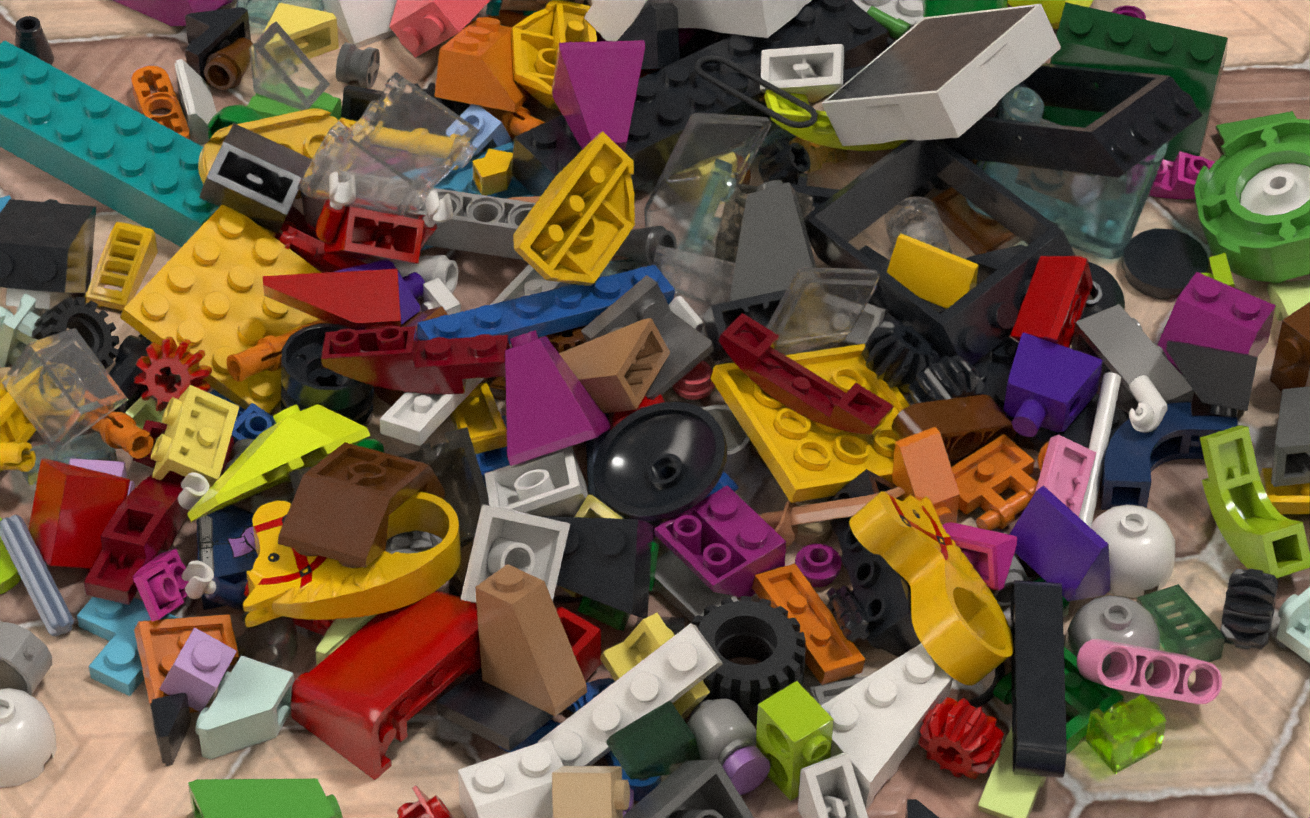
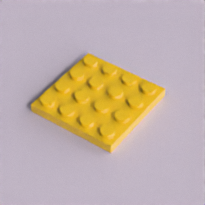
M221 205L126 305L120 318L152 343L155 342L162 346V341L166 337H173L177 347L183 340L190 339V353L194 355L199 350L205 351L206 355L199 361V366L207 365L212 367V373L203 379L213 389L245 410L253 403L271 415L281 403V369L274 372L265 370L246 378L242 382H237L229 374L226 364L227 357L256 346L261 338L269 335L278 337L319 319L264 296L263 276L321 272L291 249L287 250L284 248L285 245L246 215Z
M865 344L785 356L846 393L855 383H858L894 406L892 412L871 435L831 428L798 414L762 390L735 362L714 366L710 379L791 503L835 496L838 491L866 469L892 483L895 441L900 439L892 431L891 425L897 414L908 407L909 403L897 387L890 388L887 382L877 379V374L866 367V361L861 355Z

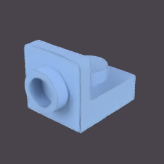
M471 104L447 129L449 136L454 132L463 134L464 148L473 155H477L481 150L486 151L488 148L492 149L512 142L503 123L479 105Z

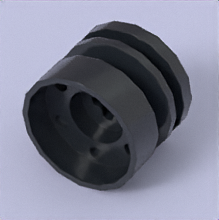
M319 323L304 327L288 338L282 348L281 411L296 404L300 411L319 404L365 427L369 425L373 418L374 385L338 374L323 367L321 361L326 332L353 328L341 324Z

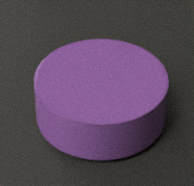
M748 746L732 753L722 767L738 793L743 795L757 788L765 780L770 770V762L757 747Z

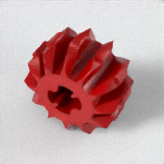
M166 337L162 341V346L153 342L146 348L148 356H141L136 362L137 367L143 373L138 374L134 378V383L147 385L148 389L141 395L142 400H149L152 396L157 398L155 404L156 411H163L172 397L179 399L189 385L209 392L211 388L209 383L203 378L208 377L212 373V367L207 365L199 366V361L206 354L203 350L197 351L194 355L190 353V339L183 340L178 347L173 337ZM171 368L172 374H180L181 379L177 383L174 376H167L166 371Z
M946 697L942 703H937L933 710L931 709L923 719V725L919 730L921 736L918 743L927 750V759L934 760L940 764V770L946 768L957 778L964 774L968 778L975 780L980 773H986L989 767H993L1000 756L999 751L1002 748L1001 741L1004 733L995 726L997 720L995 717L987 716L982 712V706L978 708L971 706L965 698L957 702L953 698Z

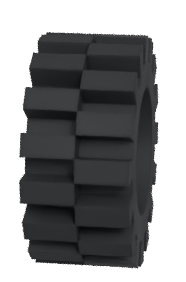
M70 297L59 302L36 320L34 325L37 328L32 331L31 338L39 340L32 345L34 352L41 351L43 354L38 359L39 363L43 366L48 362L51 366L48 373L52 377L61 373L60 381L68 383L71 380L73 384H80L83 381L87 382L111 366L114 362L112 359L117 357L119 352L118 349L114 348L119 344V336H111V332L116 330L114 322L107 324L104 320L109 316L107 312L102 310L97 313L95 310L98 304L90 301L85 305V298L77 297L74 300ZM67 328L78 335L83 343L85 353H82L73 346L68 338Z

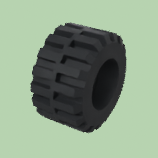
M741 596V601L735 602L731 598L721 600V606L716 607L711 604L704 608V616L697 615L693 619L692 624L696 625L723 663V665L703 679L710 693L702 702L716 699L732 700L738 704L753 726H756L759 703L796 681L802 686L806 652L804 632H800V624L796 618H788V610L782 606L773 608L771 607V601L762 598L760 602L751 601V597ZM737 657H749L761 662L753 665H740L729 660Z

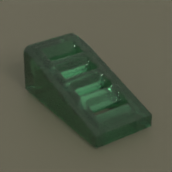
M1179 584L1137 597L1136 602L1140 603L1153 617L1159 629L1160 643L1166 652L1182 654L1206 662L1221 659L1225 638L1217 626ZM1171 601H1174V603H1175V604H1173V605L1166 606V607H1163V608H1160V609L1157 607V606H1159V605H1162V604H1165V603H1168V602H1171ZM1177 612H1181L1182 614L1171 619H1168L1166 617ZM1184 624L1189 625L1188 627L1182 629L1176 628L1177 626H1181ZM1192 635L1196 636V638L1190 640H1186L1185 638Z

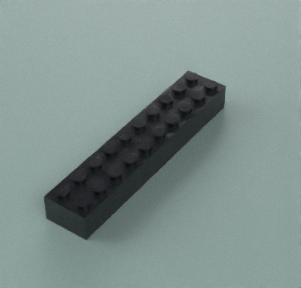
M812 0L794 18L768 38L734 34L640 78L625 153L634 161V174L631 175L633 189L772 122L769 115L700 77L694 69L695 62L699 58L710 55L721 56L761 78L762 50L842 44L844 46L843 70L868 65L885 51L889 31L852 0ZM712 61L701 65V69L705 73L767 107L764 98L765 93L760 90V84L719 62ZM563 115L514 137L512 175L534 196H541L552 180L582 151Z

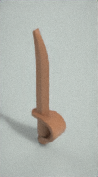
M901 487L884 491L896 499L905 494ZM879 493L804 506H797L795 502L787 501L784 510L762 513L759 516L786 541L787 548L796 539L799 524L851 517Z

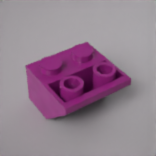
M728 485L703 499L691 509L676 515L655 528V535L706 586L716 593L740 598L741 596L752 597L756 595L752 589L756 574L785 566L786 541Z

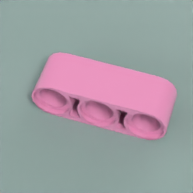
M1092 639L1080 648L1077 655V667L1079 673L1085 679L1113 689L1194 704H1207L1219 695L1222 687V677L1215 665L1182 654L1109 640ZM1108 654H1110V667L1105 673H1103V660ZM1152 662L1154 665L1153 674L1146 681L1145 671ZM1195 670V682L1191 688H1188V678Z

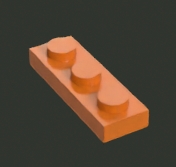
M795 563L755 575L752 589L760 600L762 598L771 601V607L773 608L782 606L788 610V618H796L799 622L800 632H804L806 640L805 663L821 685L862 673L865 658L854 643L845 638L833 614Z

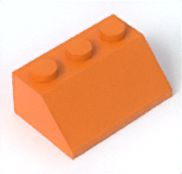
M480 17L476 21L473 20L439 49L434 97L515 112L532 95L513 80L512 27L500 25L501 22L494 18Z

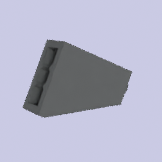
M781 180L765 182L757 186V192L747 194L730 301L796 288L798 297L823 290L797 194L789 182L784 184Z
M1310 386L1282 389L1271 483L1274 487L1310 483Z

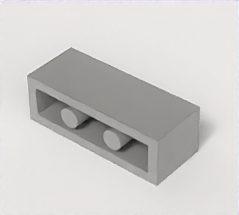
M1120 304L1075 322L1071 349L1103 360L1099 386L1101 387L1105 373H1116L1121 377L1116 402L1117 407L1128 414L1131 408L1134 411L1136 410L1138 401L1130 391L1129 386L1135 378L1142 375L1150 378L1166 404L1191 402L1192 405L1194 390L1187 379L1170 363L1164 350L1156 346L1143 332L1140 323L1135 318H1131Z

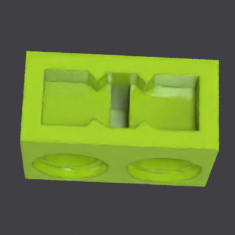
M798 681L759 703L757 712L756 747L770 762V770L767 776L790 801L799 796L801 769L831 758L834 721Z

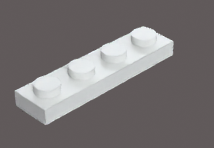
M690 623L545 735L538 743L550 739L563 766H592L723 665V663L696 625Z

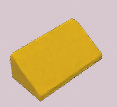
M900 233L896 240L887 273L919 298L947 309L976 287L978 264Z

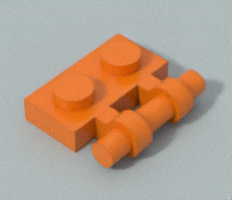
M1005 434L998 437L951 467L960 494L958 508L967 515L976 508L981 507L986 513L976 519L978 528L990 531L995 528H1005L1014 522L1015 515L1027 507L1035 494L1039 479L1035 481L1029 476L1033 473L1035 460ZM1008 488L1016 492V494L1006 500L999 495Z

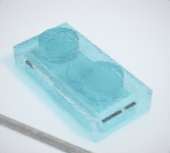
M716 158L686 232L684 246L700 252L705 240L713 241L721 218L716 217L715 213L720 201L729 202L737 179L730 177L732 174L731 163Z

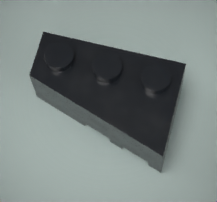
M540 516L570 523L556 585L641 618L648 617L653 525L638 519Z

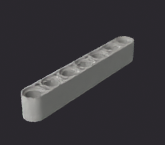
M331 172L310 173L304 177L300 186L304 218L311 227L316 228V223L325 200L329 198V175ZM338 174L339 183H344L351 179V175ZM355 176L356 199L353 203L346 205V207H357L417 219L420 215L427 214L424 196L428 192L437 191L439 200L448 193L450 194L453 207V217L444 223H436L437 229L425 245L524 260L514 250L513 234L536 203Z

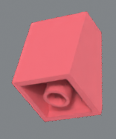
M397 0L389 27L399 38L400 43L416 58L458 34L490 0Z

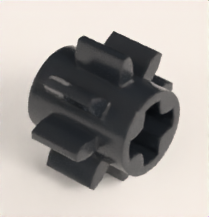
M784 137L761 149L765 158L759 162V173L763 181L781 180L782 183L789 182L790 184L798 185L799 174L807 172L810 168L809 154L801 144H790L788 138Z

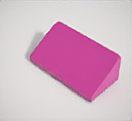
M953 522L942 524L946 533L951 536L956 546L965 554L986 583V586L998 591L1003 589L1016 550L1017 537Z

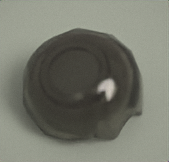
M249 612L244 613L242 616H240V620L245 622V618ZM281 616L253 627H247L241 636L235 638L239 658L244 656L284 670L293 664L297 654V629L291 617Z

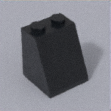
M9 199L0 212V287L60 293H86L91 282L97 206Z

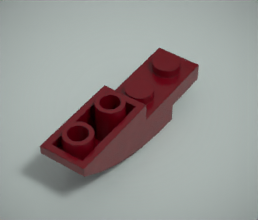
M391 325L380 329L365 330L347 328L335 332H326L321 361L323 367L338 374L387 389L424 394H465L466 379L506 376L505 350L510 348L508 335L492 336L481 334L467 338L447 339L436 337L430 340L418 341L416 326L399 327Z
M167 473L160 481L150 475L131 491L114 513L100 536L102 551L84 581L86 595L127 605L131 604L138 591L133 580L134 574L146 563L154 559L159 550H169L187 517V513L190 511V509L183 508L178 501V496L183 490L181 482L185 477Z

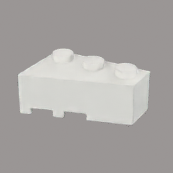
M922 644L914 647L821 705L834 719L831 757L844 752L849 753L866 810L873 803L874 796L887 779L890 780L897 772L899 764L912 747L915 748L921 736L919 730L927 713L931 709L933 710L937 703L940 704L946 697H949L953 678L932 659Z

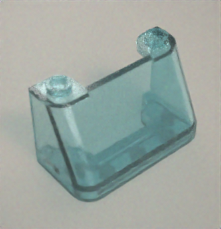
M1016 85L1001 98L994 118L1058 125L1041 118L1044 110L1042 99L1033 90ZM1169 141L1119 178L977 160L976 166L1062 229L1071 247L1101 258L1118 259L1123 256L1125 247L1132 239L1166 154ZM966 198L968 205L974 211L992 218Z

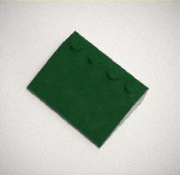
M1065 2L1056 35L1061 49L1051 57L1050 64L1171 76L1178 86L1192 97L1196 108L1203 116L1153 152L1151 156L1171 162L1175 161L1179 151L1200 156L1227 57L1228 37ZM1040 106L1037 123L1086 128L1106 113Z

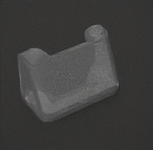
M396 72L387 80L386 88L379 100H372L362 118L352 127L348 128L338 121L330 128L297 188L312 199L325 201L329 198V175L331 173L338 172L339 183L347 182L351 179V175H355L356 199L347 206L398 216H405L409 211L416 214L428 199L430 191L456 165L463 169L476 152L477 148L472 145V142L480 130Z

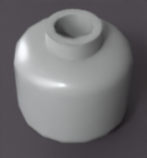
M729 699L706 700L693 709L691 718L686 725L685 738L701 760H718L723 766L726 759L735 751L743 747L755 746L756 729L736 702Z

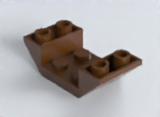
M344 442L303 475L280 530L278 544L295 548L296 552L301 555H320L338 560L345 567L366 568L386 550L388 519L392 512L416 492L433 494L444 500L445 490L429 464Z

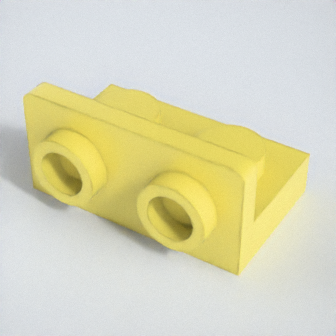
M189 385L179 399L172 397L162 417V422L167 424L165 434L159 436L152 450L151 459L156 461L152 477L161 481L170 470L185 477L189 473L195 472L204 476L211 488L220 477L239 406L192 385Z

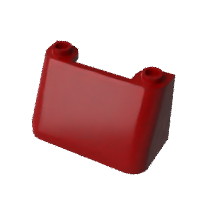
M436 590L434 593L411 605L376 615L310 672L301 674L294 681L290 702L292 719L373 780H376L392 766L391 759L385 755L393 739L395 738L402 742L408 737L407 721L462 673L465 672L471 675L481 668L477 604L464 601L459 596Z

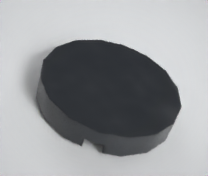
M1155 228L1138 233L1128 241L1122 257V269L1126 272L1125 278L1129 284L1141 293L1158 299H1169L1170 295L1181 294L1195 273H1207L1209 266L1208 254L1201 243L1190 235L1174 229Z

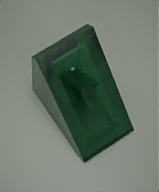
M670 700L612 734L606 741V744L631 780L671 775L685 761L701 760L696 737Z

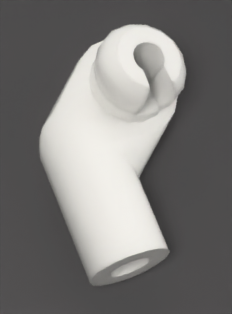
M1142 375L1135 378L1129 386L1130 391L1138 401L1136 410L1134 411L1131 408L1129 419L1135 430L1146 433L1155 430L1159 426L1167 411V404L1150 378Z

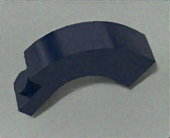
M1191 402L1167 404V411L1162 421L1151 432L1143 433L1135 430L1130 419H1128L1114 433L1106 450L1100 485L1101 510H1109L1112 507L1122 505H1136L1147 508L1151 488V472L1159 465L1172 460H1205L1200 437L1238 426L1237 417L1192 416Z

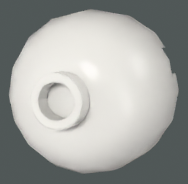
M1116 506L1098 516L1090 526L1109 544L1111 590L1108 593L1115 596L1137 598L1144 596L1145 590L1158 586V591L1166 585L1172 576L1174 568L1175 539L1166 521L1156 512L1143 506Z
M12 688L0 689V788L19 786L37 778L44 771L43 764L49 760L51 754L54 757L57 751L54 723L43 703L25 691Z

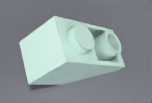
M241 656L232 672L227 671L222 677L218 686L217 696L210 708L205 707L197 719L195 731L199 735L202 757L214 759L276 738L291 713L290 702L294 673Z

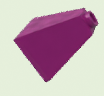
M644 40L559 43L552 85V97L582 150L603 131L625 152L645 51Z
M536 330L510 339L512 348L505 350L507 458L510 466L596 438L611 428L608 418L546 336L538 338Z

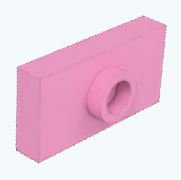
M1060 435L1051 437L1036 491L1044 485L1079 517L1096 452Z

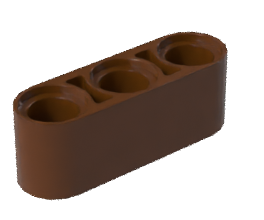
M986 394L915 403L898 413L891 425L892 431L900 440L936 426L941 433L949 460L966 458L1003 434L1013 440L1017 433L1012 426L1011 420L993 398Z

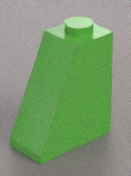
M317 778L197 779L188 783L192 812L195 818H343L334 794L326 796Z

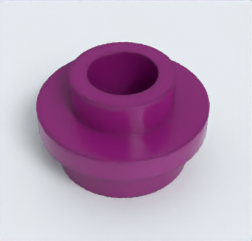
M825 544L807 545L797 553L795 558V564L812 587L828 586L841 571L842 562L839 553Z

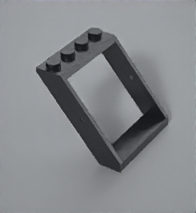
M1043 63L1029 77L1006 93L990 111L960 137L941 140L967 159L1119 178L1203 115L1196 108L1192 97L1184 92L1171 76ZM1023 104L1106 113L1086 128L1002 119Z
M941 139L906 140L803 217L809 241L820 260L877 305L888 309V313L903 325H912L915 331L924 333V338L933 343L936 347L935 350L943 357L947 355L949 358H952L953 356L960 355L971 365L1011 335L1040 256H1076L1062 229ZM936 175L1028 244V246L941 314L848 243Z

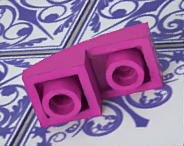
M1179 151L1174 162L1149 155L1128 171L1126 191L1160 198L1196 199L1194 187L1203 165L1208 167L1209 170L1215 161Z
M177 549L161 553L141 567L133 576L151 621L159 620L184 603L183 598L188 596L185 587L189 581H184L181 577L186 567L182 563Z

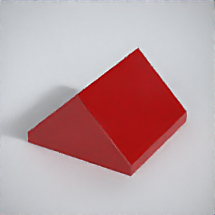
M1040 256L1010 336L1020 341L1021 335L1024 332L1070 348L1075 322L1081 319L1093 287L1088 259L1080 256Z
M41 459L28 530L44 562L50 566L91 569L102 551L100 537L121 503L128 496L130 479L50 459Z

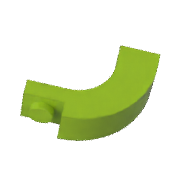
M1238 425L1200 437L1209 477L1202 479L1204 492L1222 536L1239 561L1248 569L1262 570L1263 573L1275 575L1276 579L1310 568V552L1303 522L1291 520L1281 515L1268 498L1260 479L1249 427Z

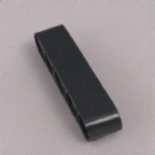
M1013 580L1010 605V629L1013 639V654L1011 655L1013 775L1063 778L1066 767L1067 739L1062 584Z

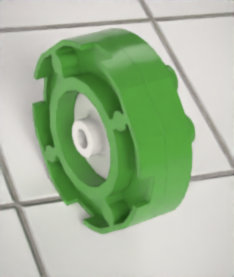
M1287 119L1245 130L1225 142L1221 146L1223 155L1209 170L1208 167L1203 165L1196 179L1194 192L1198 215L1210 251L1213 256L1226 253L1231 272L1247 279L1277 284L1288 279L1310 274V120Z

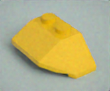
M552 0L546 4L545 9L534 12L512 28L513 80L547 108L556 109L561 112L552 97V85L559 43L597 42L595 28L584 18L591 7L589 5L564 0Z
M603 131L599 133L552 180L513 234L514 250L547 281L584 286L594 284L635 226L634 189L631 175L634 174V161Z

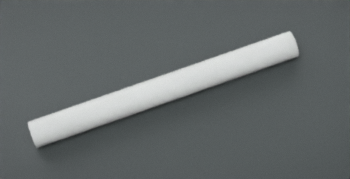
M1111 372L1103 375L1089 449L1096 452L1079 514V518L1089 527L1093 522L1121 377Z

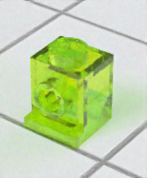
M1142 694L1127 703H1116L1106 714H1103L1099 708L1091 711L1086 742L1112 772L1116 774L1161 750L1167 720L1161 708Z

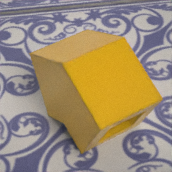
M488 148L484 158L472 161L473 181L481 195L487 196L508 189L513 177V153Z

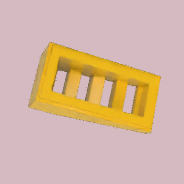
M122 222L115 223L86 292V303L93 301L98 306L123 311L126 305L134 298L158 253L154 230ZM105 285H111L122 288V291H117L104 287Z

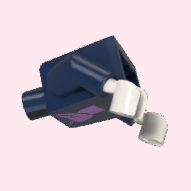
M189 473L181 482L183 490L178 496L179 504L185 509H191L210 489L207 479L199 473ZM230 505L196 520L198 561H191L181 577L184 581H189L185 587L188 597L192 599L202 598L203 610L228 606L235 610L243 609V602L247 598L244 595L245 587L248 583L247 571L253 569L254 562L258 558L252 523L254 513Z

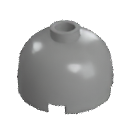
M1111 595L1095 598L1080 608L1069 624L1065 640V648L1076 657L1080 648L1092 639H1103L1156 650L1160 649L1159 629L1151 614L1136 601L1126 597ZM1108 654L1103 660V673H1105L1110 667V654ZM1152 662L1145 671L1146 681L1153 674L1154 665Z

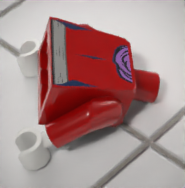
M333 172L329 175V198L325 200L318 217L316 234L324 243V252L328 254L372 262L387 259L393 263L418 264L420 250L436 231V223H444L453 217L450 194L447 193L439 200L437 191L428 192L424 196L427 214L420 215L417 219L357 207H346V205L353 203L356 199L355 175H351L349 181L339 183L338 172Z

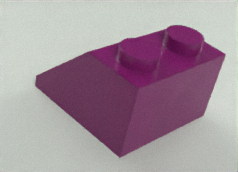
M1196 272L1177 298L1157 346L1164 350L1168 360L1180 374L1182 372L1166 350L1168 340L1258 357L1269 341L1276 305Z

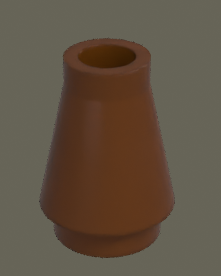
M238 38L231 45L210 55L206 60L204 69L207 81L219 90L237 87L251 60L256 56L257 50L254 43L247 38Z

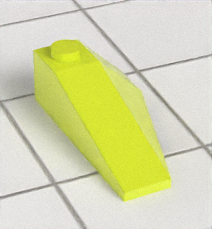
M297 404L284 409L273 416L276 424L260 433L187 513L189 519L192 522L305 474L344 442L356 445L371 436L367 427L319 404L300 411Z

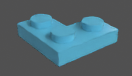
M92 597L78 613V625L80 628L109 642L89 665L90 677L131 696L144 680L134 629L138 621H149L151 618L144 602L135 597L130 605ZM168 613L159 620L175 619L178 617Z

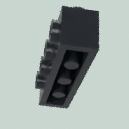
M866 469L838 491L835 496H831L827 502L872 495L897 488V486ZM851 517L832 519L831 526L838 536L843 553L841 560L849 573L853 587L852 593L869 621L867 629L870 635L866 640L876 649H883L897 657L902 656L921 643L912 624L911 588L909 583L881 555L871 553L857 540L849 524Z

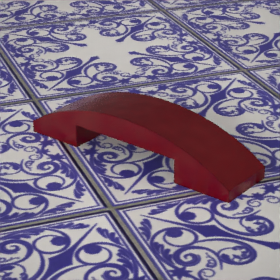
M743 313L720 335L718 341L726 353L756 385L786 407L806 418L838 430L871 435L892 412L894 407L892 404L858 383H855L846 393L777 351L775 347L780 336Z

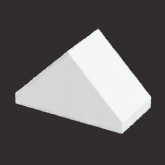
M842 44L762 50L761 78L785 92L806 94L808 101L815 103L843 87L844 46ZM760 85V90L765 93L766 90H769Z
M844 752L801 769L798 811L802 818H868L849 753Z

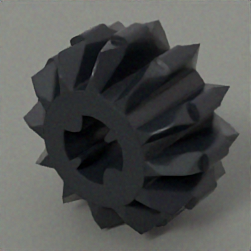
M893 320L892 322L883 321L879 327H876L868 337L865 348L861 353L866 361V367L877 374V379L884 380L890 388L895 386L905 393L909 392V385L918 379V372H924L929 367V363L935 364L940 360L938 353L935 351V345L924 338V333H918L912 325L905 326L898 320Z
M946 355L938 363H929V367L924 372L917 373L918 379L908 387L910 394L907 400L912 405L921 402L982 395L986 385L981 380L982 377L968 361H965L960 355L953 356L952 358Z
M1251 568L1249 570L1236 569L1231 574L1226 591L1220 629L1224 643L1233 644L1236 648L1250 650V648L1262 650L1268 644L1278 591V581L1275 575L1266 574L1262 570Z

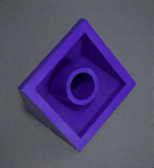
M1044 485L1040 487L1009 534L1017 537L1015 553L1046 582L1061 583L1062 596L1068 602L1104 596L1111 590L1109 544Z

